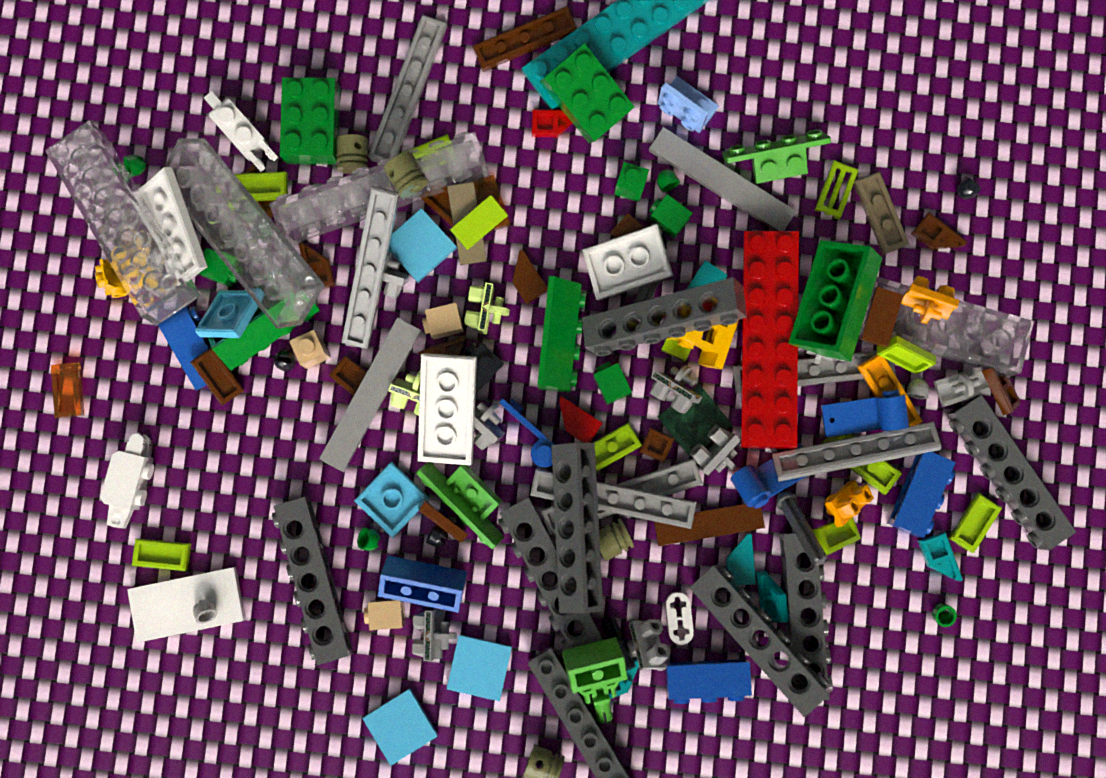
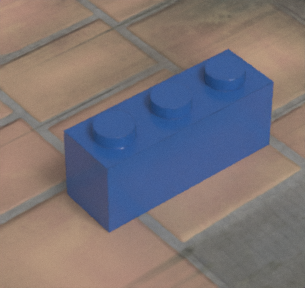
M934 452L915 455L887 524L916 537H925L926 534H929L935 522L932 519L936 509H940L944 502L945 495L943 492L946 484L949 485L954 478L955 470L953 468L956 462Z
M388 555L380 575L378 597L459 613L468 571Z
M747 659L666 662V695L669 700H673L674 704L690 703V699L701 698V702L712 703L717 702V697H728V701H744L745 696H752L750 662Z

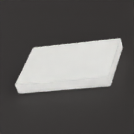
M657 224L582 250L595 297L598 301L673 276L660 228Z

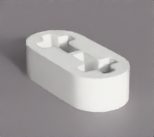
M673 592L665 600L668 634L673 642L684 645L691 641L694 633L691 604L685 594ZM675 597H679L680 601H685V606L680 608L681 616H677L676 609L670 607V603L675 602ZM677 620H682L683 628L688 629V633L684 634L683 639H679L678 635L673 634V630L678 629Z

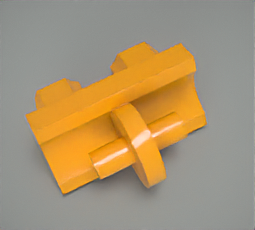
M917 276L903 294L901 304L913 308L912 311L920 313L919 320L924 324L928 323L930 318L940 320V318L948 319L951 312L959 304V300L954 298L955 289L947 285H940L935 292L928 289L930 281L927 278Z
M856 480L848 481L835 494L829 495L824 505L827 514L835 517L836 527H841L853 516H857L861 512L860 509L874 498L868 485L858 486Z

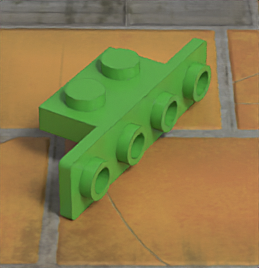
M811 130L806 132L804 136L786 135L782 136L779 141L760 140L755 142L753 146H731L728 151L722 152V156L727 163L752 159L754 181L758 184L808 174L806 148L831 143V137L822 132V130Z
M428 462L416 472L423 484L431 488L440 497L442 503L450 507L459 516L461 522L469 526L478 535L482 543L494 549L505 538L487 519L502 500L467 465H461L449 479L431 462Z

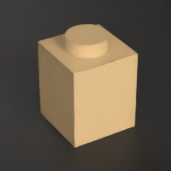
M457 303L425 310L426 318H422L425 333H430L433 340L464 332Z
M315 330L289 341L300 366L306 369L331 358L321 335Z
M393 599L368 602V607L364 608V622L369 624V631L403 628L406 625L404 602Z

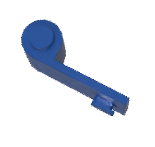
M185 304L158 318L157 323L195 390L206 386V383L190 361L208 350L209 346L205 339L199 337L195 332L199 322L202 320L198 310L194 306L190 308L188 304Z
M898 389L882 391L883 396L821 405L825 437L873 430L891 431L908 428L909 421L905 394H899Z
M502 398L499 402L500 405L539 439L531 449L533 462L540 468L551 467L552 445L554 444L520 414L523 408L516 401L511 399V404H508Z
M798 443L796 449L803 448V445ZM773 459L757 468H754L753 465L741 468L732 475L730 480L747 507L754 506L757 509L764 506L770 497L805 477L778 482Z

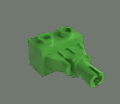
M616 637L563 650L566 673L572 692L582 694L587 704L591 703L589 696L591 694L596 721L598 723H605L603 712L606 715L607 722L611 721L613 713L611 712V700L608 689H610L612 698L616 697V687L619 682L628 680L624 657Z

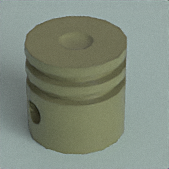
M346 134L336 138V170L338 172L361 174L368 171L367 137Z
M404 152L395 156L383 167L400 198L409 197L419 192L428 184V179L425 177L412 152Z
M621 518L617 519V523L615 521L611 522V526L607 524L599 528L600 552L605 561L622 554V550L628 551V547L634 548V544Z
M534 744L523 777L559 778L565 756L558 757L559 753L555 752L553 755L551 750ZM538 760L542 762L540 768H537L535 765Z

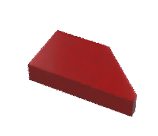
M532 109V137L558 138L573 124L562 110Z
M561 396L559 403L565 431L582 443H590L602 423Z

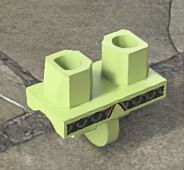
M485 282V286H470L469 302L482 303L480 312L466 311L464 325L477 329L479 334L487 335L490 314H493V324H500L501 316H509L510 310L503 307L504 298L496 297L495 306H492L495 290L492 283Z
M421 370L417 376L407 374L405 380L397 378L394 383L390 384L388 391L392 392L391 406L404 409L408 399L417 402L414 413L419 416Z

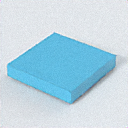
M422 208L392 234L389 252H392V255L418 283L457 249V246Z
M220 290L198 324L195 332L199 337L240 338L262 302L263 294L259 290Z
M390 462L354 501L394 538L419 511L418 504L424 498L426 501H429L431 498L393 462Z
M459 634L447 690L500 701L512 646Z
M411 688L362 718L390 766L438 736Z

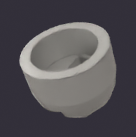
M921 378L914 379L909 382L906 394L916 399H928L929 385Z
M201 599L198 602L199 604H195L193 607V615L197 623L210 622L217 616L216 608L210 600Z

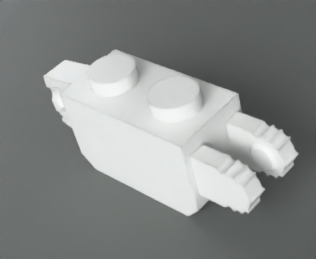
M212 91L204 97L213 108L208 113L209 117L249 162L252 161L261 172L266 169L262 161L256 158L261 151L264 150L270 160L275 161L278 158L270 149L263 136L230 99L226 98L221 102Z
M132 434L129 442H127L125 451H117L111 456L100 496L103 503L109 505L107 525L126 528L133 511L139 510L140 506H143L146 501V484L154 472V464H152L154 458L148 457L151 448V438L146 436V434Z

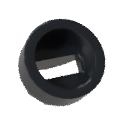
M967 176L957 186V194L962 199L974 198L981 191L979 185Z
M281 350L276 353L274 364L279 370L288 372L295 368L297 358L291 351ZM279 357L290 358L291 361L290 363L279 361Z
M434 524L426 543L434 547H442L446 544L441 541L442 536L448 539L449 535L437 524Z

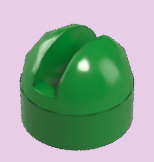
M129 155L123 158L126 172L130 177L138 176L145 171L146 163L141 156Z
M662 170L658 174L657 184L663 193L673 190L680 183L677 175L672 170Z
M363 528L358 535L357 545L362 550H375L379 547L378 540H381V537L377 531Z
M940 603L933 607L932 617L940 626L949 627L955 623L957 613L950 605Z

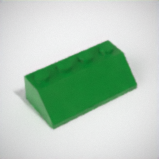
M820 240L789 344L825 357L851 362L882 261V257L871 246Z
M288 265L253 289L259 290L264 298L240 338L207 337L212 350L230 370L245 364L250 357L259 351L267 349L271 343L281 336L288 335L293 328L304 321L310 320L315 313L320 311L314 298L291 265Z
M549 276L537 385L538 390L570 393L571 386L576 387L578 371H573V360L579 361L580 345L575 344L576 334H582L583 321L582 318H578L579 308L585 307L586 292H581V284L555 276Z

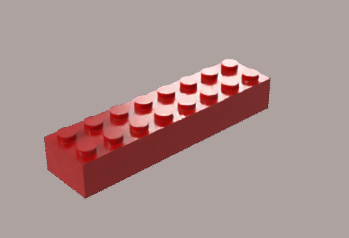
M744 231L743 289L747 317L742 319L741 448H797L798 347L789 344V339L798 313L799 231Z

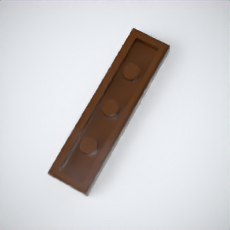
M568 6L475 44L472 48L484 72L563 39L578 28Z
M746 504L694 512L691 529L654 521L658 546L765 528L762 508L755 509L754 506L747 507Z

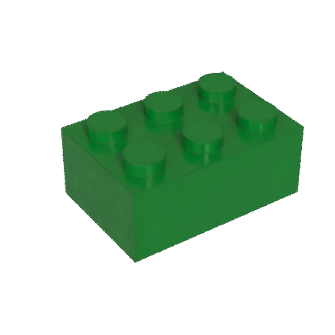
M585 43L539 81L588 143L599 139L634 108V105Z
M282 78L280 156L286 164H336V138L340 133L341 88L335 78Z

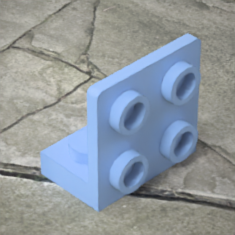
M678 76L675 77L670 85L665 82L661 87L658 100L660 109L669 116H676L681 120V124L690 131L695 130L700 134L719 108V105Z

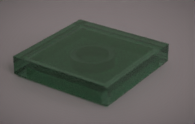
M700 384L691 389L702 396L699 404L693 403L685 414L678 412L670 406L657 416L690 459L692 458L690 451L700 443L706 447L712 442L707 434L714 425L724 430L733 425Z

